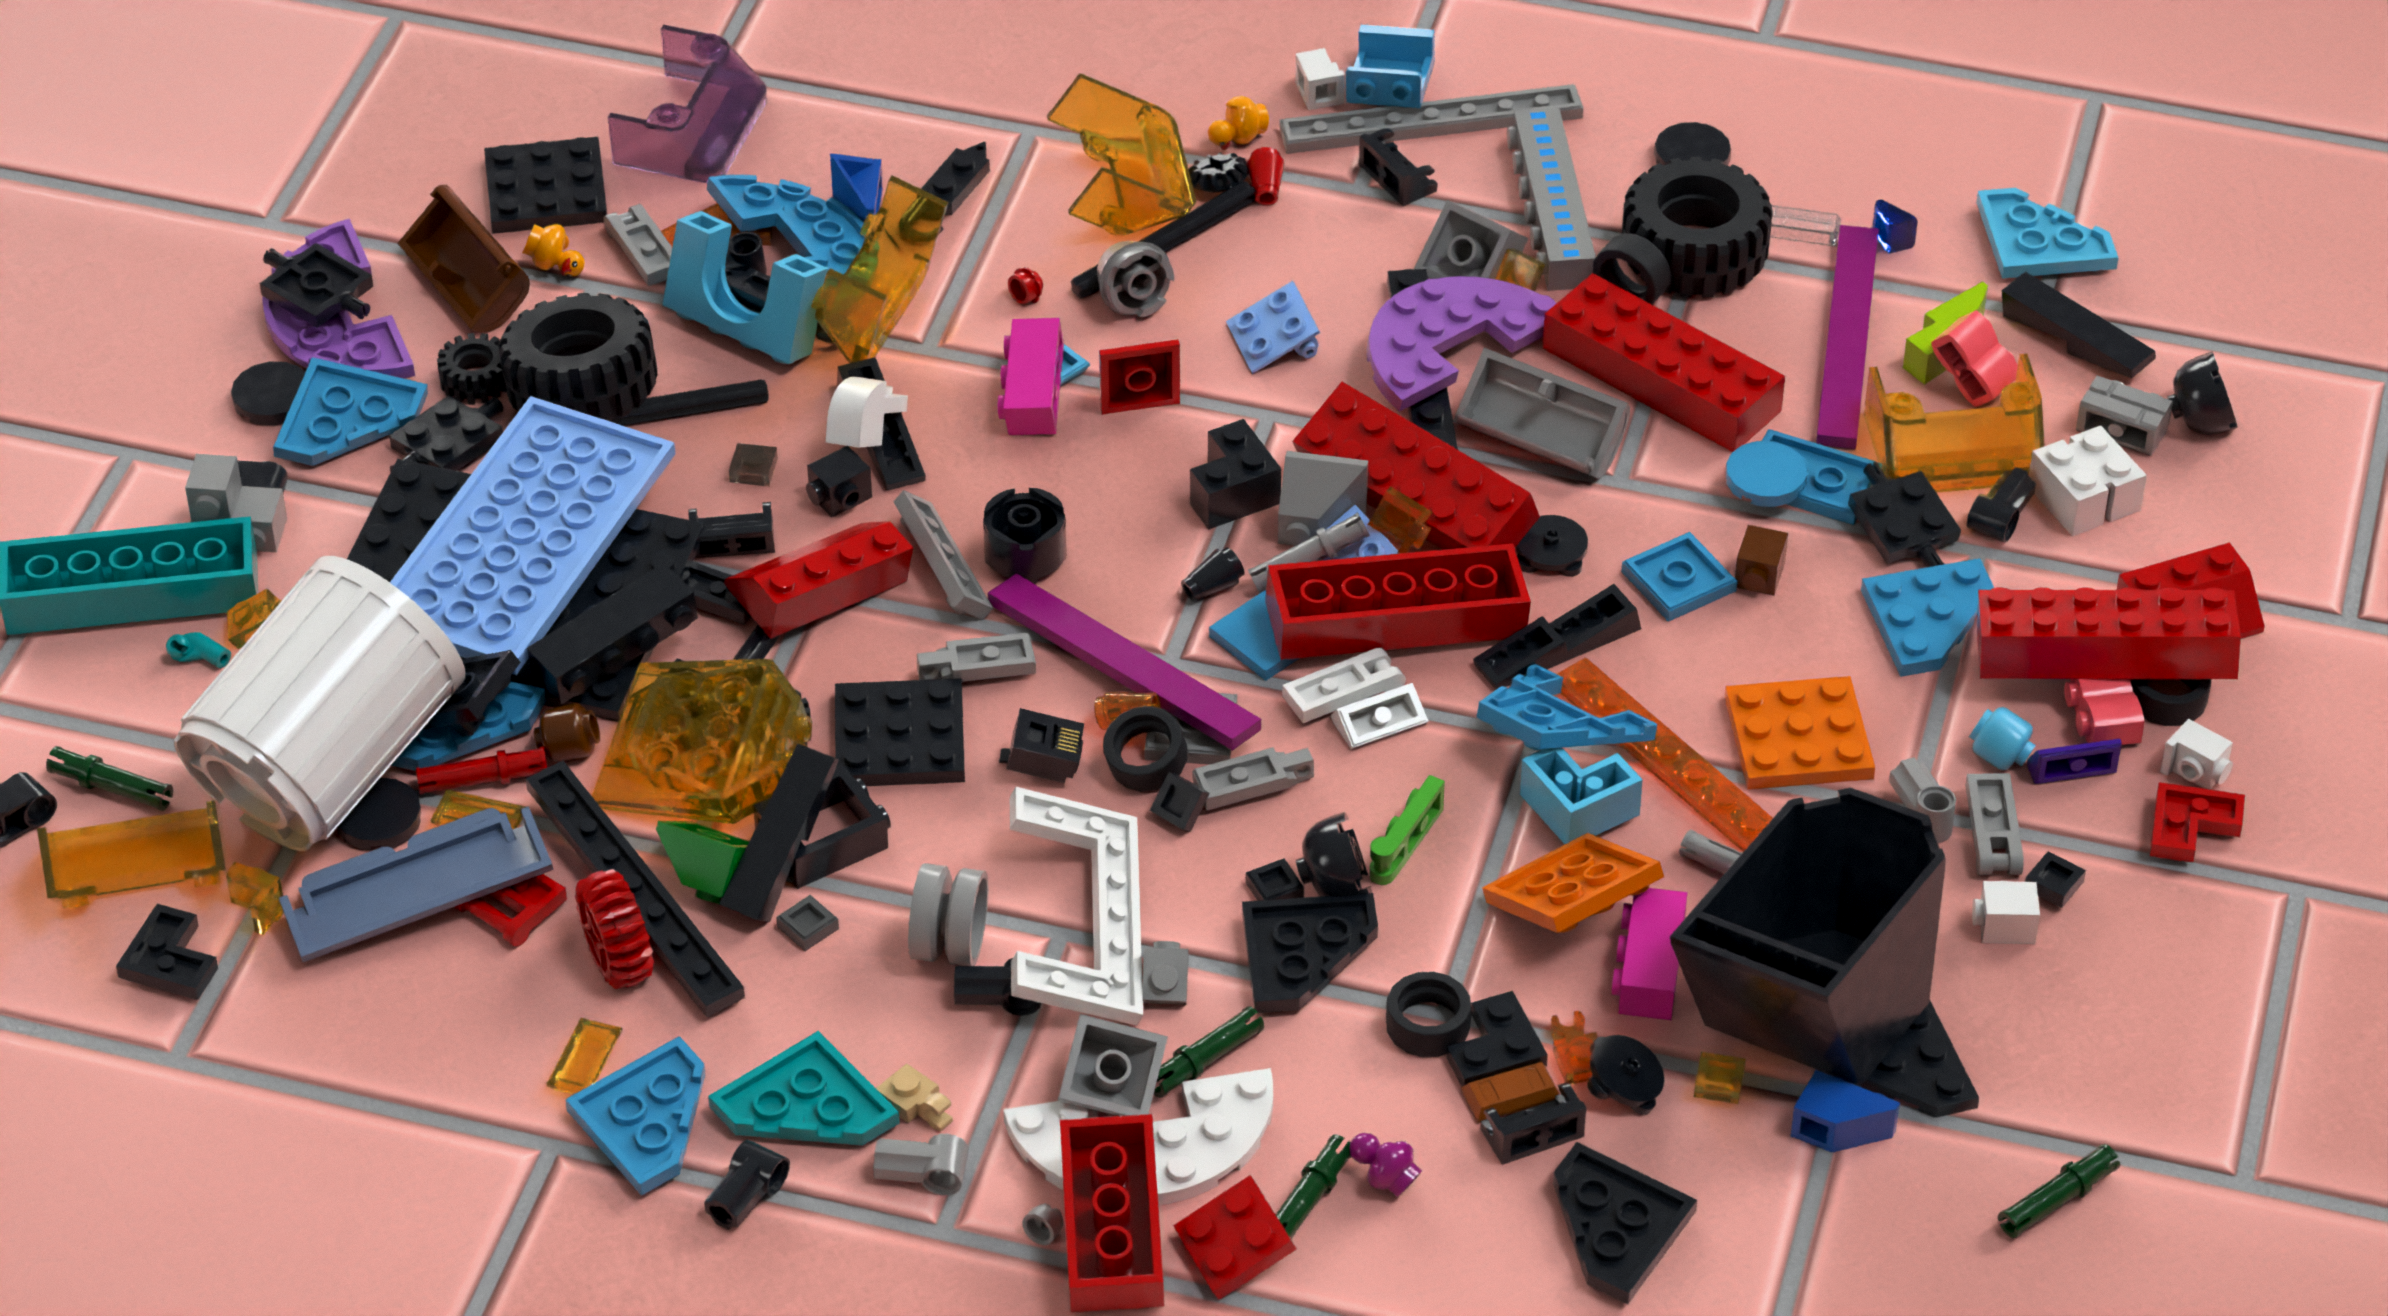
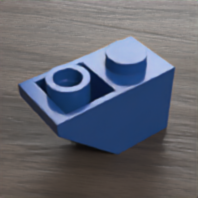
M1815 1070L1794 1106L1790 1136L1832 1153L1893 1138L1896 1132L1900 1102L1892 1100L1883 1094L1874 1093L1846 1082L1842 1078Z

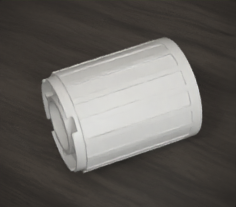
M322 556L302 576L181 718V730L174 739V747L186 769L213 799L220 804L226 797L244 812L239 818L242 823L281 846L297 851H307L314 843L329 838L463 683L465 667L459 653L443 630L401 590L360 564L337 556Z

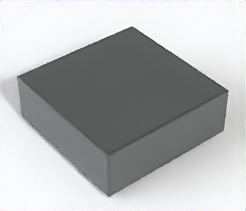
M811 895L776 917L777 927L804 951H807L839 929L838 918Z

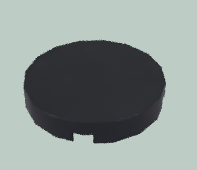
M1683 122L1667 127L1658 135L1655 142L1654 155L1656 164L1661 163L1662 165H1666L1671 159L1680 158L1681 161L1690 160V157H1701V160L1711 161L1712 158L1722 160L1724 165L1728 166L1731 157V146L1729 139L1724 133L1715 127L1698 122Z
M269 361L254 365L241 372L233 382L231 390L236 413L241 417L242 414L249 417L250 422L258 425H278L284 423L305 371L299 366L287 362Z
M380 778L337 827L338 834L346 843L362 850H371V846L394 848L408 841L419 829L421 807L418 795L409 785L399 780Z

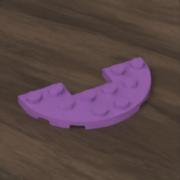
M350 218L333 223L307 235L304 245L294 252L287 250L283 254L286 257H292L318 243L372 275L371 266ZM274 267L271 269L272 274L276 270ZM263 296V310L269 334L279 349L299 365L308 368L312 357L403 379L415 376L414 364L392 315L353 324L348 311L342 310L316 328Z
M1472 276L1427 279L1424 282L1412 285L1391 297L1379 309L1373 320L1366 350L1367 361L1371 363L1374 371L1373 380L1389 403L1400 412L1456 383L1459 370L1443 358L1440 353L1483 331H1486L1513 353L1543 337L1544 315L1556 303L1549 296L1541 295L1516 284L1490 278Z

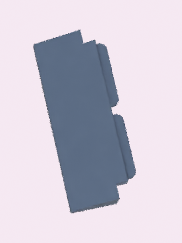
M529 806L521 809L524 826L513 830L506 812L501 814L497 809L488 808L414 835L408 841V848L395 852L391 847H381L306 875L302 880V887L298 888L304 903L303 907L293 910L287 895L279 898L302 961L306 962L554 870Z

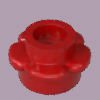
M1027 267L1018 268L1014 271V275L1008 279V290L1013 299L1019 304H1026L1030 301L1036 303L1039 301V296L1042 295L1043 281L1036 271Z

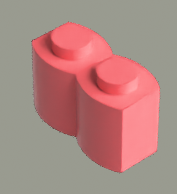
M1977 310L1957 319L1931 342L1933 351L1940 363L1954 375L1960 392L1975 407L1996 398L2021 376L2014 356L1998 343V338L1992 324Z
M2070 679V682L2065 683L2064 694L2068 707H2074L2078 735L2080 737L2085 736L2087 743L2120 739L2122 745L2141 743L2145 720L2140 702L2132 690L2130 679Z

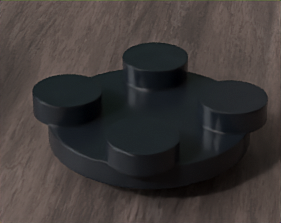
M1558 515L1540 516L1516 546L1521 571L1529 573L1535 572L1538 569L1559 571L1562 575L1568 577L1580 574L1582 571V560L1588 549V537L1584 528L1567 517Z
M1623 1035L1598 1037L1590 1046V1069L1592 1076L1587 1082L1590 1093L1599 1099L1611 1097L1617 1102L1630 1106L1638 1114L1646 1115L1650 1113L1656 1105V1098L1664 1087V1072L1657 1057L1648 1047L1631 1037Z

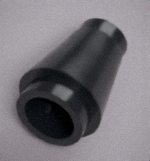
M1226 547L1221 551L1215 549L1181 581V586L1188 598L1195 602L1200 598L1237 585L1239 578L1245 575V571L1241 561L1230 548Z

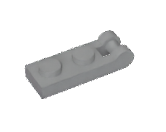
M641 204L629 207L626 213L618 215L614 212L605 215L603 221L608 235L611 238H615L646 284L651 286L667 280L672 246Z
M2010 773L1967 774L1965 787L1976 852L1977 874L1992 875L1993 871H2007L2008 875H2022L2024 867L2023 850ZM1992 849H2006V853H1992Z

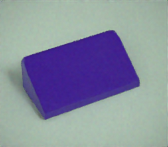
M2120 739L2037 750L2027 759V767L2034 784L2117 773L2122 742Z

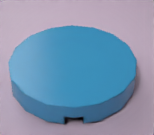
M1755 441L1740 446L1731 453L1726 463L1725 472L1726 484L1731 492L1741 500L1742 496L1751 499V504L1760 507H1777L1794 501L1798 498V493L1802 489L1804 490L1808 474L1806 462L1800 453L1788 445L1774 441Z

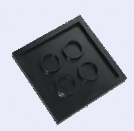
M578 137L568 140L539 141L536 143L484 148L492 234L532 230L534 224L545 228L555 224L565 227L604 223L603 217L607 215L599 137Z
M962 678L835 683L836 758L839 759L836 768L845 765L855 779L860 778L866 786L965 782Z

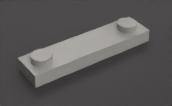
M903 490L893 501L902 516L900 522L912 533L948 595L946 598L947 603L954 611L961 615L968 613L983 620L993 607L933 504Z

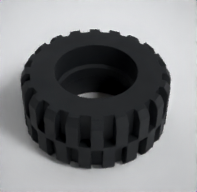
M1690 157V160L1685 161L1676 158L1669 160L1666 165L1659 163L1652 166L1648 173L1643 172L1634 181L1633 185L1628 188L1623 208L1622 234H1636L1648 239L1662 252L1667 259L1671 271L1670 284L1664 292L1669 294L1672 291L1679 292L1682 297L1692 298V294L1702 295V298L1713 297L1718 292H1722L1724 295L1733 292L1737 285L1743 287L1763 269L1769 253L1773 214L1772 204L1769 202L1770 197L1766 190L1760 186L1757 179L1750 173L1745 175L1742 168L1734 164L1727 166L1724 165L1722 160L1713 158L1711 161L1701 160V157ZM1686 225H1698V226H1705V227H1709V228H1708V229H1695V228H1688V227H1684V226H1686ZM1628 262L1627 264L1636 275L1640 274L1641 279L1645 282L1639 270Z
M578 293L577 296L567 297V295L558 296L556 300L548 303L546 300L535 305L534 309H526L520 313L517 321L512 320L499 342V357L507 396L512 407L518 412L529 397L532 396L612 422V418L616 416L623 417L631 413L633 406L639 407L646 400L647 396L650 395L658 376L648 320L633 304L631 305L628 301L619 297L613 299L608 294L599 293L598 296H590L589 293Z

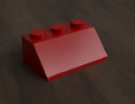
M2230 542L2119 574L2116 590L2125 587L2138 590H2162L2169 587L2180 590H2205L2212 587L2234 590L2241 639L2264 632L2265 625L2251 571Z

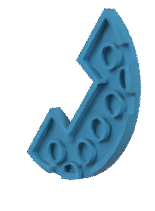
M720 175L708 177L707 191L741 232L756 231L761 228L776 226L800 256L828 268L819 318L827 317L831 313L847 307L862 296L870 286L876 264L877 250L875 241L865 223L847 206L832 197L825 201L810 194V187L780 179L779 185L757 182V175Z

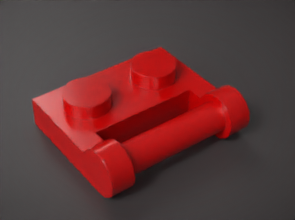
M541 874L489 894L519 913L513 919L480 898L457 905L454 908L460 912H470L501 932L505 941L518 947L527 940L530 931L567 900V893L564 886L545 874Z

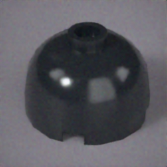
M2213 352L2197 356L2185 362L2177 370L2173 379L2175 394L2167 396L2168 400L2173 402L2172 413L2174 419L2183 417V420L2191 430L2207 435L2223 433L2238 428Z
M1345 812L1327 817L1313 825L1307 831L1302 842L1303 858L1296 859L1302 883H1312L1320 896H1353L1372 893L1371 886L1365 888L1361 886L1360 880L1363 879L1362 875L1368 876V872L1354 829L1345 831L1341 823L1349 820Z

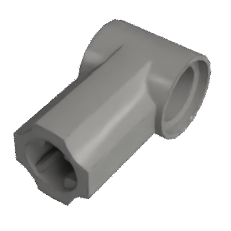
M1915 757L1902 760L1894 770L1890 771V784L1906 808L1930 817L1937 843L1948 840L1953 830L1956 804L1954 793L1950 789L1938 785L1924 762H1918Z
M952 1134L935 1135L929 1140V1143L880 1138L877 1140L875 1147L874 1178L922 1183L928 1191L934 1194L952 1195L961 1189L969 1148L962 1138Z

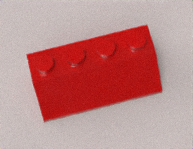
M890 521L860 523L725 579L724 585L771 639L907 582L913 547Z

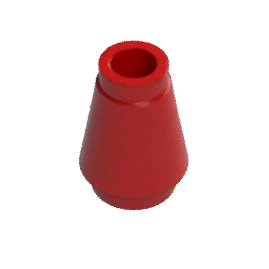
M1261 147L1251 153L1246 165L1252 186L1256 191L1254 194L1257 203L1272 205L1278 201L1285 162L1276 149Z

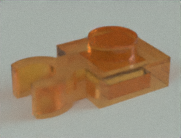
M1579 1010L1574 1011L1573 1026L1570 1027L1562 1025L1557 1015L1551 1017L1550 1033L1554 1039L1553 1055L1564 1082L1570 1085L1587 1082L1592 1076L1590 1069V1046L1598 1038L1596 1032L1584 1034L1585 1017Z

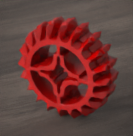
M614 869L604 872L600 870L579 880L575 889L576 909L580 917L579 922L582 925L583 936L586 938L589 951H591L600 973L603 974L605 982H608L616 990L622 987L629 988L637 985L642 980L652 976L654 960L651 955L653 950L649 943L650 937L646 931L640 907H638L635 901L634 893L630 891L628 882Z

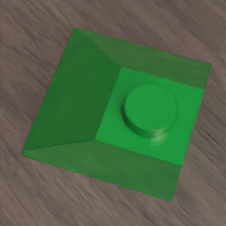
M658 821L656 831L682 885L696 889L695 897L720 903L750 841L692 821Z

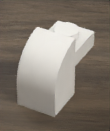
M855 376L845 379L837 387L829 405L826 443L858 448L882 446L884 413L907 412L908 396L892 393L893 387L886 385L887 381Z

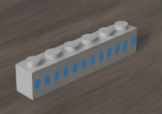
M1548 108L1514 111L1513 127H1507V144L1509 150L1515 149L1513 152L1514 174L1521 175L1518 179L1520 199L1527 200L1524 203V215L1526 224H1532L1533 226L1530 228L1532 250L1539 251L1536 253L1538 276L1544 275L1548 291L1574 289L1593 273V261L1596 256L1560 109Z

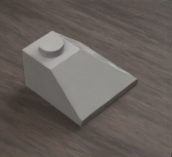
M1447 200L1414 269H1426L1427 276L1430 279L1472 276L1504 281L1512 274L1529 238Z
M1287 451L1278 512V544L1296 546L1317 535L1316 530L1322 527L1327 529L1354 505L1367 516L1368 460Z
M1080 1014L1058 1100L1117 1116L1149 1114L1168 1036Z

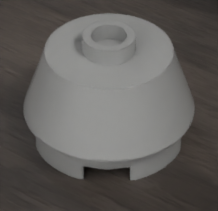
M1122 241L1109 247L1101 256L1097 267V277L1102 299L1111 310L1122 315L1136 314L1139 317H1144L1159 310L1167 301L1164 296L1169 289L1170 281H1174V271L1166 253L1158 246L1148 242Z

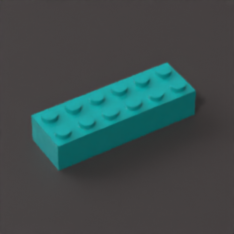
M251 516L0 541V607L7 635L259 609L257 548Z

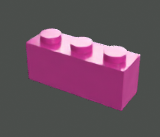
M1060 318L1012 319L1011 335L1004 336V357L1008 359V365L1001 366L1002 389H1005V395L998 396L999 419H1005L1008 435L1056 434L1064 353Z
M1649 888L1641 894L1634 895L1632 904L1624 903L1621 929L1628 930V936L1619 935L1616 962H1623L1624 965L1623 969L1614 968L1611 995L1620 996L1618 1014L1672 1021L1679 962L1671 946L1670 935L1685 919L1688 892Z

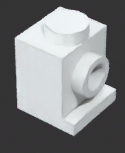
M1325 48L1296 53L1295 83L1307 109L1314 110L1344 104V71H1339L1336 62L1331 63Z
M2188 719L2165 743L2160 772L2168 776L2173 771L2204 789H2211L2216 783L2222 784L2231 772L2233 762L2229 758L2233 742Z

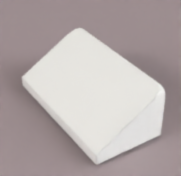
M1413 683L1338 708L1331 715L1333 724L1350 749L1428 722Z

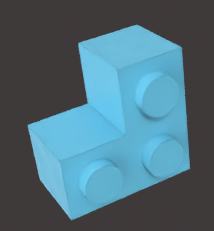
M1549 748L1522 759L1520 795L1564 844H1567L1586 833L1596 836L1639 816L1643 779L1618 753L1581 769L1563 748Z

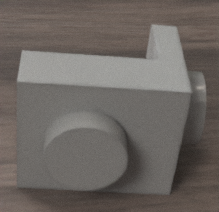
M1157 941L1154 942L1153 948L1144 947L1143 1003L1187 1005L1189 950L1180 949V943Z

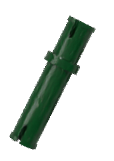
M55 746L49 755L65 762L62 764L50 759L46 761L48 772L77 780L79 785L84 788L92 789L98 787L102 790L155 807L160 811L167 809L170 802L155 796V794L159 793L170 798L173 797V786L171 784L162 783L105 764L102 758L95 755L85 757L65 750L60 746Z
M1248 1006L1191 1046L1183 1045L1176 1049L1173 1057L1160 1066L1157 1082L1161 1079L1164 1080L1159 1084L1160 1086L1155 1088L1154 1095L1162 1098L1187 1079H1197L1203 1074L1205 1067L1255 1034L1264 1030V1022L1261 1016L1246 1025L1250 1018L1258 1013L1257 1010Z
M1331 1135L1315 1161H1309L1301 1171V1180L1276 1213L1291 1239L1319 1202L1322 1195L1330 1193L1337 1184L1336 1176L1352 1157L1349 1149L1350 1141L1346 1143L1339 1153H1336L1337 1148L1344 1140L1343 1136Z
M2101 1144L2081 1160L2075 1163L2073 1161L2068 1162L2061 1167L2060 1173L2006 1210L2001 1211L1998 1214V1221L2008 1219L2000 1224L2001 1228L2008 1236L2017 1238L2021 1233L2076 1196L2084 1197L2092 1191L2094 1184L2120 1168V1161L2116 1160L2110 1163L2118 1158L2117 1154L2110 1146Z

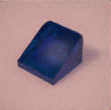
M1882 199L1876 200L1872 228L1879 229L1878 240L1886 252L1890 254L1913 248L1917 233V218Z

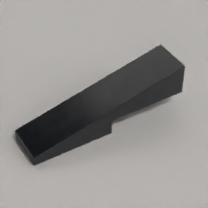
M2026 271L2001 290L2004 317L2066 340L2067 354L2133 378L2156 359L2154 349Z
M876 357L837 367V386L852 376L885 381ZM884 413L882 446L866 448L886 490L924 482L926 475L902 413Z
M1612 584L1551 623H1548L1541 616L1473 658L1474 665L1496 690L1501 686L1507 687L1512 684V678L1518 674L1525 677L1527 668L1531 665L1537 664L1545 669H1550L1641 630L1638 611L1615 584Z
M797 743L719 903L720 905L755 920L771 922L801 840L808 841L839 759Z

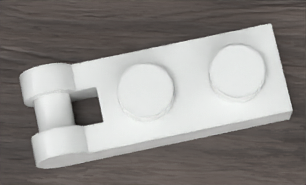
M1375 648L1284 684L1282 697L1302 723H1306L1331 713L1338 708L1361 701L1383 691L1387 692L1402 687L1406 682V677L1398 667L1390 665L1391 658L1384 649Z

